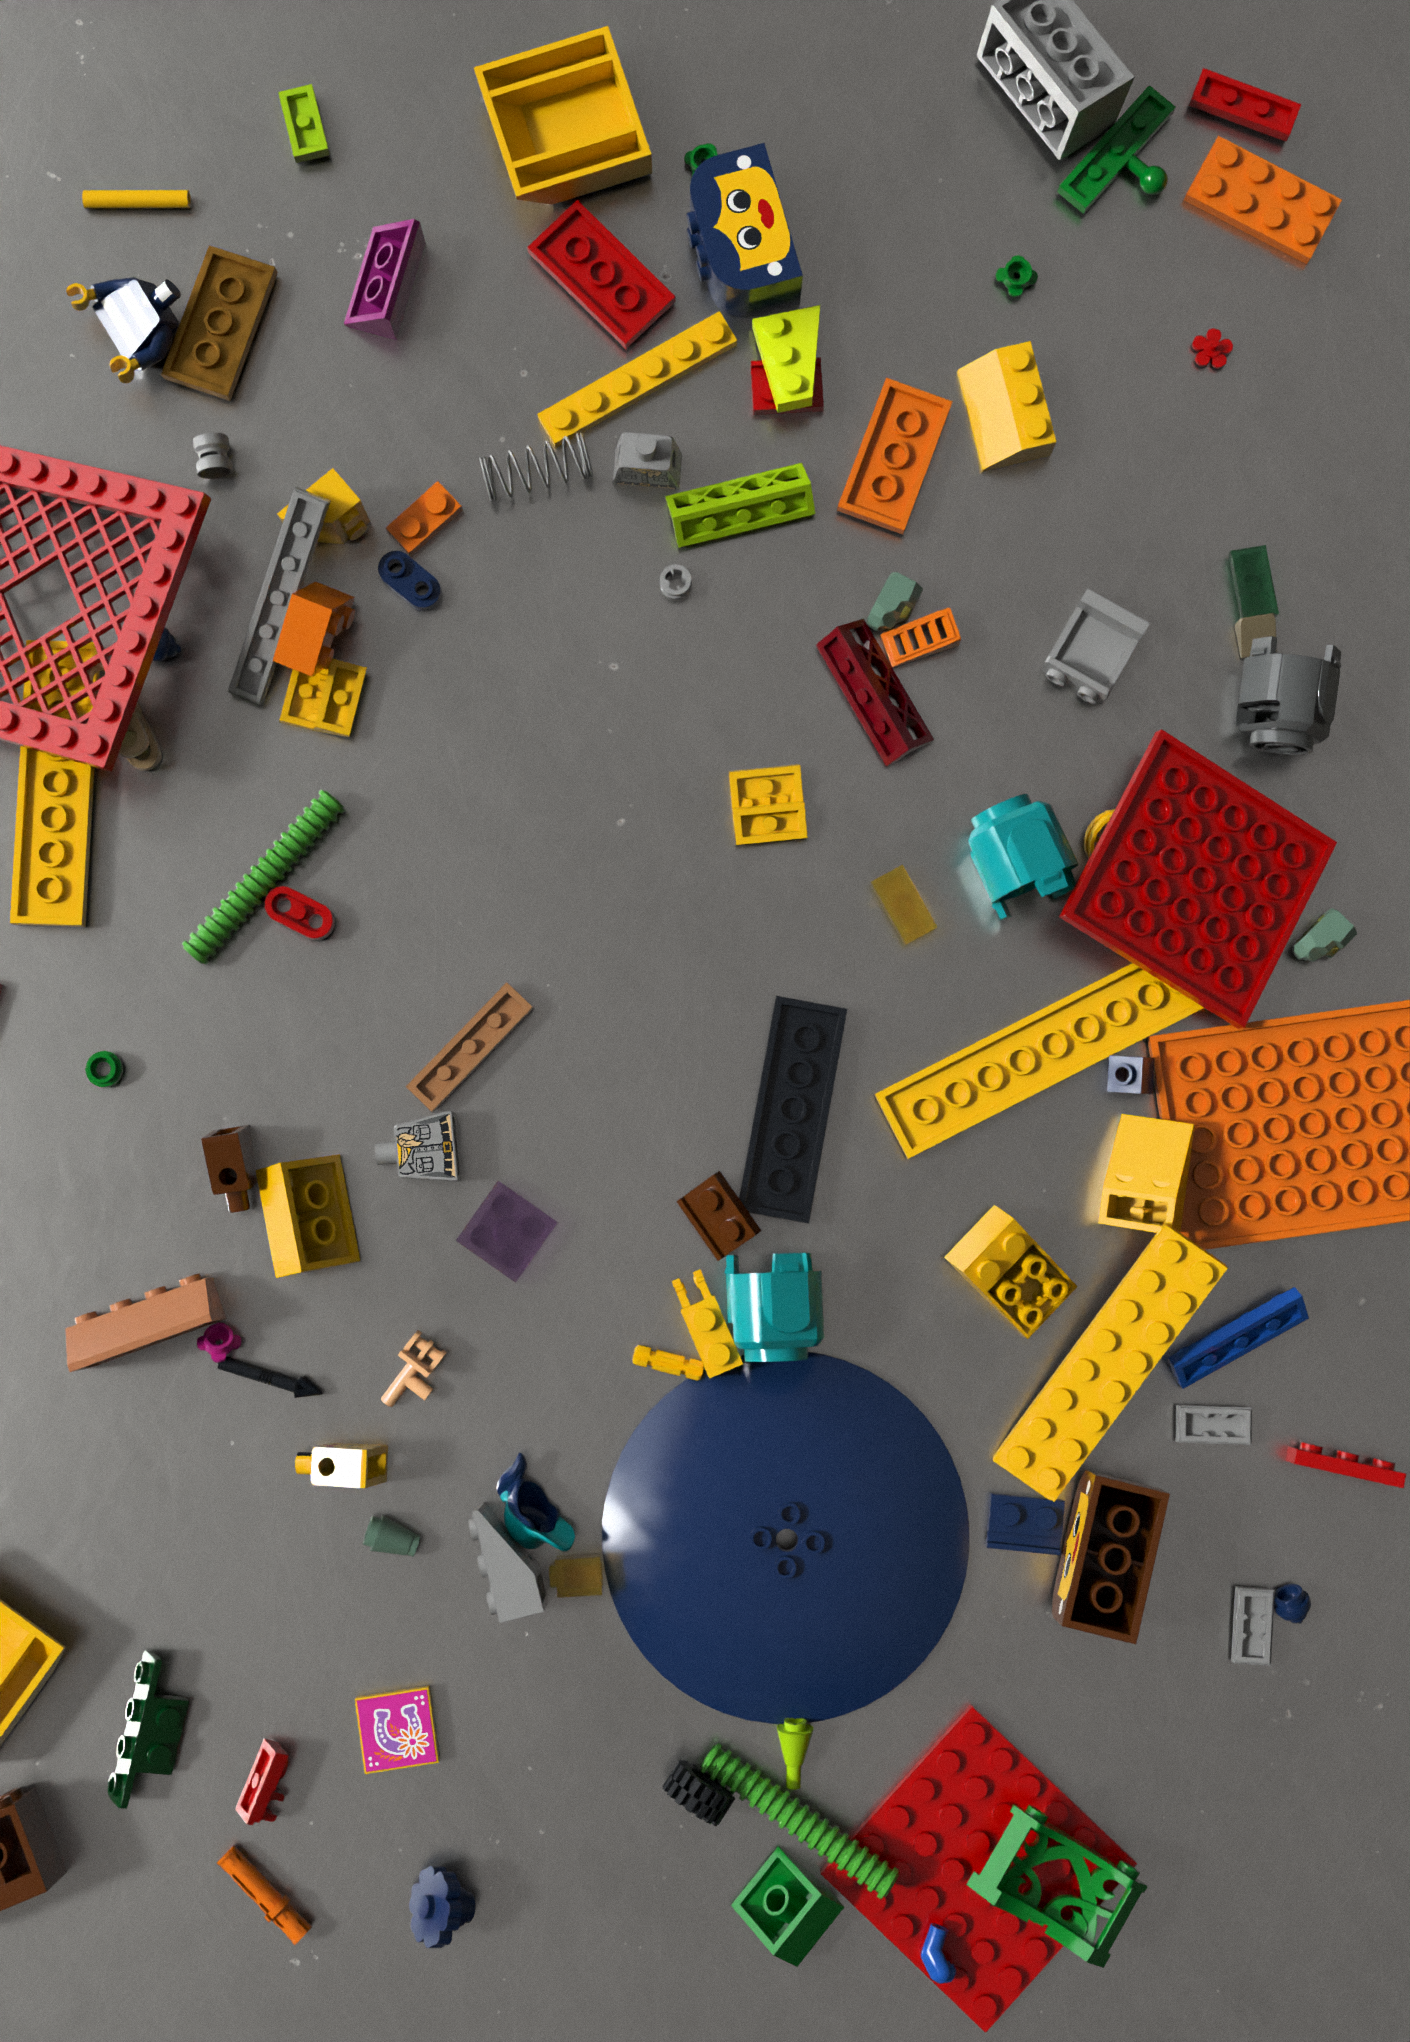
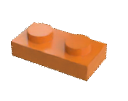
M437 481L386 527V530L407 554L412 557L461 513L463 509L456 499Z

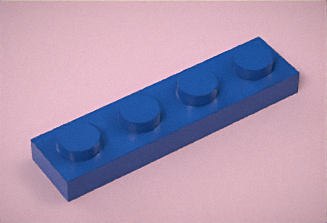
M1293 1287L1168 1357L1177 1383L1184 1389L1309 1319L1303 1296Z

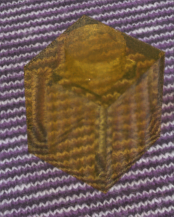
M602 1553L557 1555L555 1565L549 1566L550 1588H557V1598L602 1595L604 1590Z

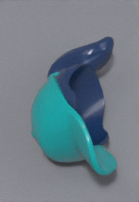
M518 1453L513 1465L501 1475L497 1483V1493L503 1503H505L504 1523L507 1531L516 1542L526 1549H536L544 1543H548L563 1552L569 1551L575 1540L572 1526L559 1516L558 1508L550 1504L541 1487L532 1481L524 1479L527 1461L522 1453Z

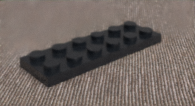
M776 996L739 1199L749 1213L809 1224L845 1026L846 1008Z

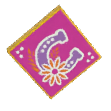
M430 1685L357 1696L355 1698L365 1774L439 1763L440 1756Z

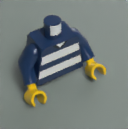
M135 277L112 279L92 284L91 289L88 290L78 283L67 287L66 292L68 296L83 295L82 299L71 302L75 310L83 311L89 306L91 300L96 302L92 308L121 353L120 356H116L110 361L111 371L115 373L122 368H126L118 374L120 382L130 383L134 379V371L136 369L143 371L167 356L173 333L177 330L179 324L170 306L181 296L179 289L170 280L166 279L158 287L154 283Z

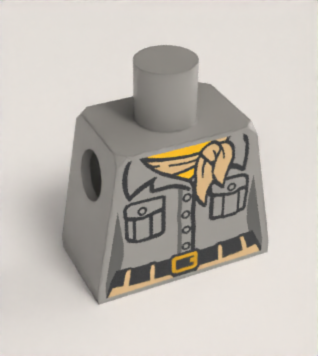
M622 433L615 448L612 484L679 490L682 453L674 438L667 435Z
M445 1111L395 1125L394 1142L375 1143L377 1165L397 1163L398 1176L401 1178L461 1181L456 1117L453 1111Z

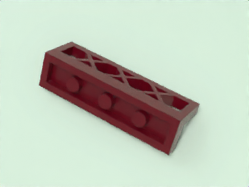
M864 618L837 626L816 644L886 767L896 763L909 752L934 741L933 736ZM852 632H857L864 644L863 646L856 642ZM871 664L875 665L878 668V670L881 673V677L875 674L871 667ZM889 694L895 697L899 707L891 702ZM907 725L913 728L918 739L914 740L906 727Z

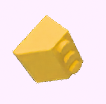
M1031 341L995 349L958 369L957 374L982 472L1051 456L1056 444V438Z
M340 1154L282 1162L255 1170L276 1278L360 1261Z

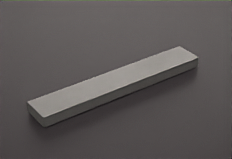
M298 487L294 488L227 692L258 704L264 703L277 662L273 661L291 595L302 589L331 500Z

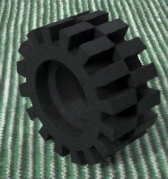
M681 1759L662 1786L667 1795L675 1799L678 1805H682L689 1813H694L700 1820L703 1819L706 1823H712L714 1826L720 1824L735 1800L733 1794L726 1787L720 1786L717 1779L713 1781L707 1772L703 1774L696 1765Z

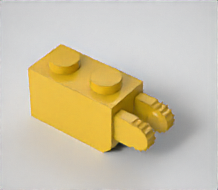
M701 1269L693 1272V1279L697 1288L702 1293L703 1300L690 1305L684 1283L678 1278L673 1280L672 1284L682 1305L681 1313L710 1379L742 1365L743 1362L715 1295H711Z

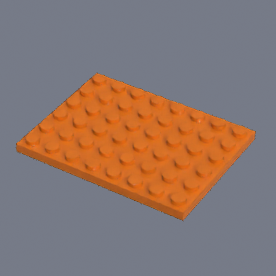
M1410 1000L1247 1022L1245 1028L1240 1029L1233 1025H1225L1147 1037L1150 1058H1155L1154 1085L1160 1119L1195 1124L1180 1231L1181 1234L1206 1250L1410 1221Z

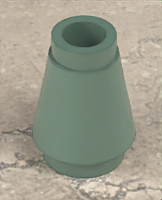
M383 1515L381 1518L372 1516L363 1539V1545L369 1546L370 1551L413 1557L419 1544L420 1535L414 1534V1532Z

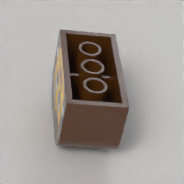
M1088 1470L1083 1473L1075 1494L1053 1592L1052 1615L1061 1626L1136 1645L1170 1493L1160 1488Z

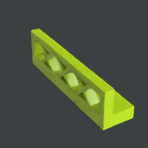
M802 463L665 496L678 548L816 514L811 482ZM795 477H798V478H799V479L792 480V481H788V482L783 481V480H787V479H791V478H795ZM761 487L759 489L749 490L751 488ZM722 495H725V496H726V497L719 498V499H716V498H715V497L722 496ZM686 504H692V505H690V506H686V507H682V508H678V509H677V506L686 505Z

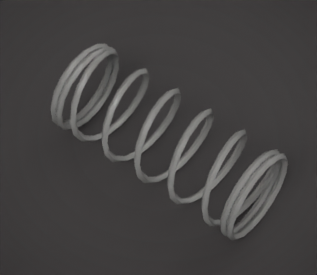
M583 433L576 434L583 470L571 441L567 436L563 437L562 449L565 476L550 442H544L546 480L534 451L527 445L525 458L528 486L513 452L508 450L507 468L510 492L494 456L490 454L488 462L485 456L483 458L480 457L479 460L490 501L497 500L494 490L492 462L506 494L510 498L513 495L510 455L523 486L528 493L532 490L529 451L546 488H549L550 474L547 445L564 483L567 484L569 481L566 441L581 476L584 479L592 477V466Z

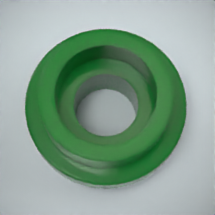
M100 1051L88 1059L85 1071L87 1078L92 1084L99 1087H110L120 1080L123 1073V1065L119 1057L114 1053ZM104 1063H108L111 1067L110 1073L106 1076H102L99 1071L100 1066Z

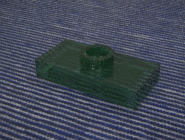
M1266 545L1230 551L1228 556L1240 619L1274 613L1276 617L1279 611Z

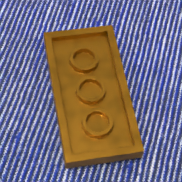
M209 245L161 372L162 377L165 380L230 401L278 273L276 268Z

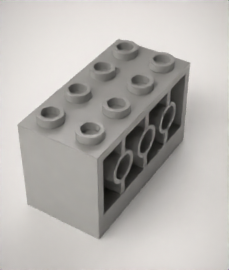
M998 0L992 4L976 56L1059 161L1108 131L1116 123L1135 77L1073 0Z

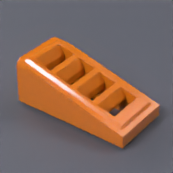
M950 607L880 634L892 668L958 647L961 642ZM937 624H943L947 635L946 638L941 639ZM922 629H929L933 643L927 644ZM913 632L919 645V649L916 650L913 649L908 635ZM898 637L901 638L906 654L901 656L894 640Z

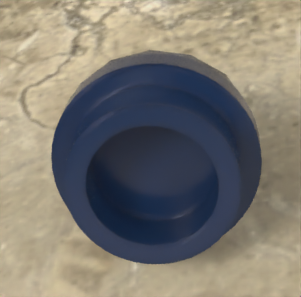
M167 628L163 630L153 658L154 662H162L167 657H174L177 653L181 652V647L176 643L175 637L170 634Z
M1288 1584L1280 1587L1275 1591L1274 1610L1276 1614L1286 1621L1301 1624L1311 1608V1600L1308 1593L1297 1584Z

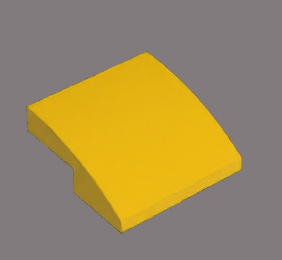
M332 659L328 669L322 670L313 677L292 669L279 722L312 731L350 737L367 667Z
M800 764L728 771L736 845L808 838Z

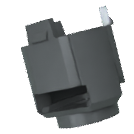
M1269 636L1253 639L1250 656L1244 659L1236 726L1242 734L1250 737L1249 746L1254 749L1286 755L1312 753L1314 744L1321 743L1329 737L1330 726L1334 720L1340 678L1341 651L1334 645H1326L1323 660L1309 656L1276 653L1277 637Z

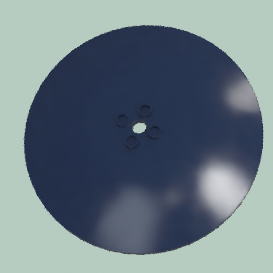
M808 1352V1360L780 1362H745L744 1355L740 1357L743 1364L710 1379L704 1369L700 1380H684L667 1393L647 1413L632 1433L613 1471L605 1499L602 1520V1552L605 1574L616 1610L631 1639L652 1666L679 1690L717 1711L749 1721L769 1724H784L785 1718H804L807 1723L823 1721L853 1712L888 1694L905 1681L925 1661L940 1641L960 1600L967 1573L969 1558L967 1503L960 1476L938 1432L909 1398L884 1379L846 1360L820 1353ZM791 1529L797 1534L798 1540L792 1549L784 1550L777 1545L776 1536L781 1530Z

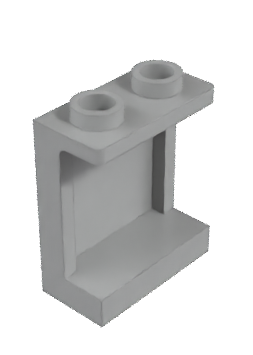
M1087 588L1043 664L1041 671L1047 673L1045 675L1046 678L1059 686L1066 684L1077 690V695L1086 702L1103 704L1150 623Z

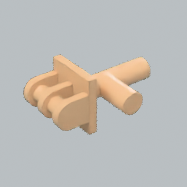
M419 1330L416 1331L406 1346L399 1352L398 1356L406 1361L407 1364L381 1397L382 1402L389 1407L395 1405L407 1387L424 1401L433 1391L431 1386L416 1375L420 1372L427 1378L436 1370L447 1352L444 1349L441 1352L433 1346L435 1344L434 1341L430 1340L427 1342L421 1337L422 1332Z

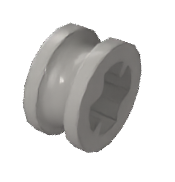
M679 564L669 565L664 568L660 576V587L666 597L679 600L686 597L691 591L692 579L687 568ZM674 574L681 575L682 583L685 584L684 587L680 588L678 585V590L670 589V582L667 580L669 576L674 579Z

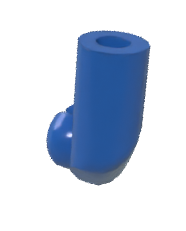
M931 1923L921 1951V1959L933 1981L939 1984L950 1983L955 1978L956 1968L954 1964L947 1961L942 1952L949 1930L939 1924Z

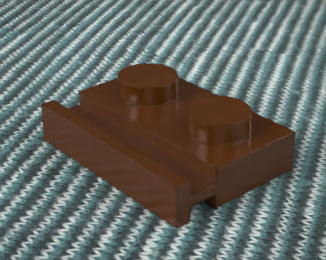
M720 1171L676 1201L717 1261L761 1232L757 1223Z

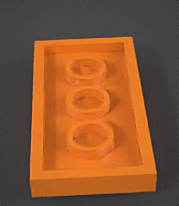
M1218 135L1186 193L1184 201L1308 264L1342 199Z
M886 377L839 501L837 511L903 535L953 401Z

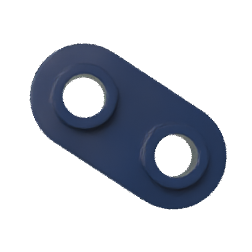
M390 551L382 556L378 564V572L383 583L409 605L419 611H429L440 603L442 590L438 580L410 556L402 551ZM394 563L402 565L401 570L397 573L390 571V566ZM426 585L429 587V591L425 595H419L416 593L419 586Z

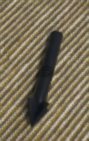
M227 1356L225 1361L218 1363L219 1370L258 1382L261 1381L264 1384L268 1383V1385L293 1392L294 1398L323 1394L306 1376H301L298 1379L279 1372H271V1370L266 1368L264 1369L263 1367Z

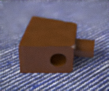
M250 1125L213 1130L201 1138L213 1195L225 1194L229 1213L250 1209L247 1190L257 1184ZM229 1168L237 1173V1178L230 1175Z

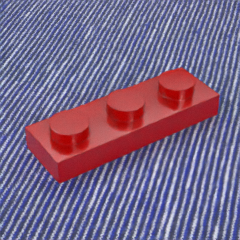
M1203 68L1188 106L1286 142L1292 131L1301 104Z
M1301 1442L1300 1449L1288 1446L1285 1459L1287 1462L1404 1488L1406 1473L1394 1470L1396 1463L1373 1458L1372 1465L1358 1462L1359 1455L1337 1450L1336 1457L1322 1454L1323 1447Z

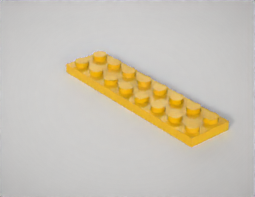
M26 640V646L35 640ZM67 641L49 642L54 654L68 646ZM93 642L79 649L83 662L98 654ZM43 646L29 654L33 667L47 659ZM72 654L58 662L62 675L77 667ZM51 667L37 675L41 688L56 680ZM100 671L95 673L93 683L100 679ZM80 675L66 683L71 696L85 688ZM30 680L24 683L23 700L35 693ZM59 688L45 696L50 709L64 701ZM89 696L74 704L79 718L90 712L93 708ZM39 701L27 707L42 712ZM68 709L57 715L58 717L72 720ZM20 746L10 923L13 925L86 927L95 767Z
M1164 1222L995 1452L993 1461L1048 1500L1055 1502L1228 1269L1227 1265Z

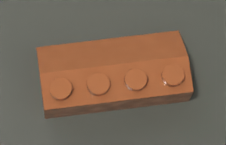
M200 1273L179 1280L181 1286L167 1292L166 1286H162L145 1292L146 1300L132 1304L130 1298L110 1305V1313L98 1316L97 1312L93 1311L74 1318L76 1325L65 1328L69 1372L90 1369L227 1319L214 1279H202Z

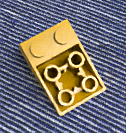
M1128 1114L1121 1115L1103 1186L1099 1224L1157 1233L1165 1222L1178 1232L1181 1231L1195 1124Z
M995 1205L944 1257L969 1284L1027 1339L1078 1287L1013 1217Z

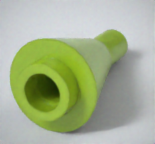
M785 1718L784 1724L777 1725L784 1762L787 1765L786 1788L791 1790L801 1788V1766L804 1764L814 1730L813 1726L808 1724L804 1718Z

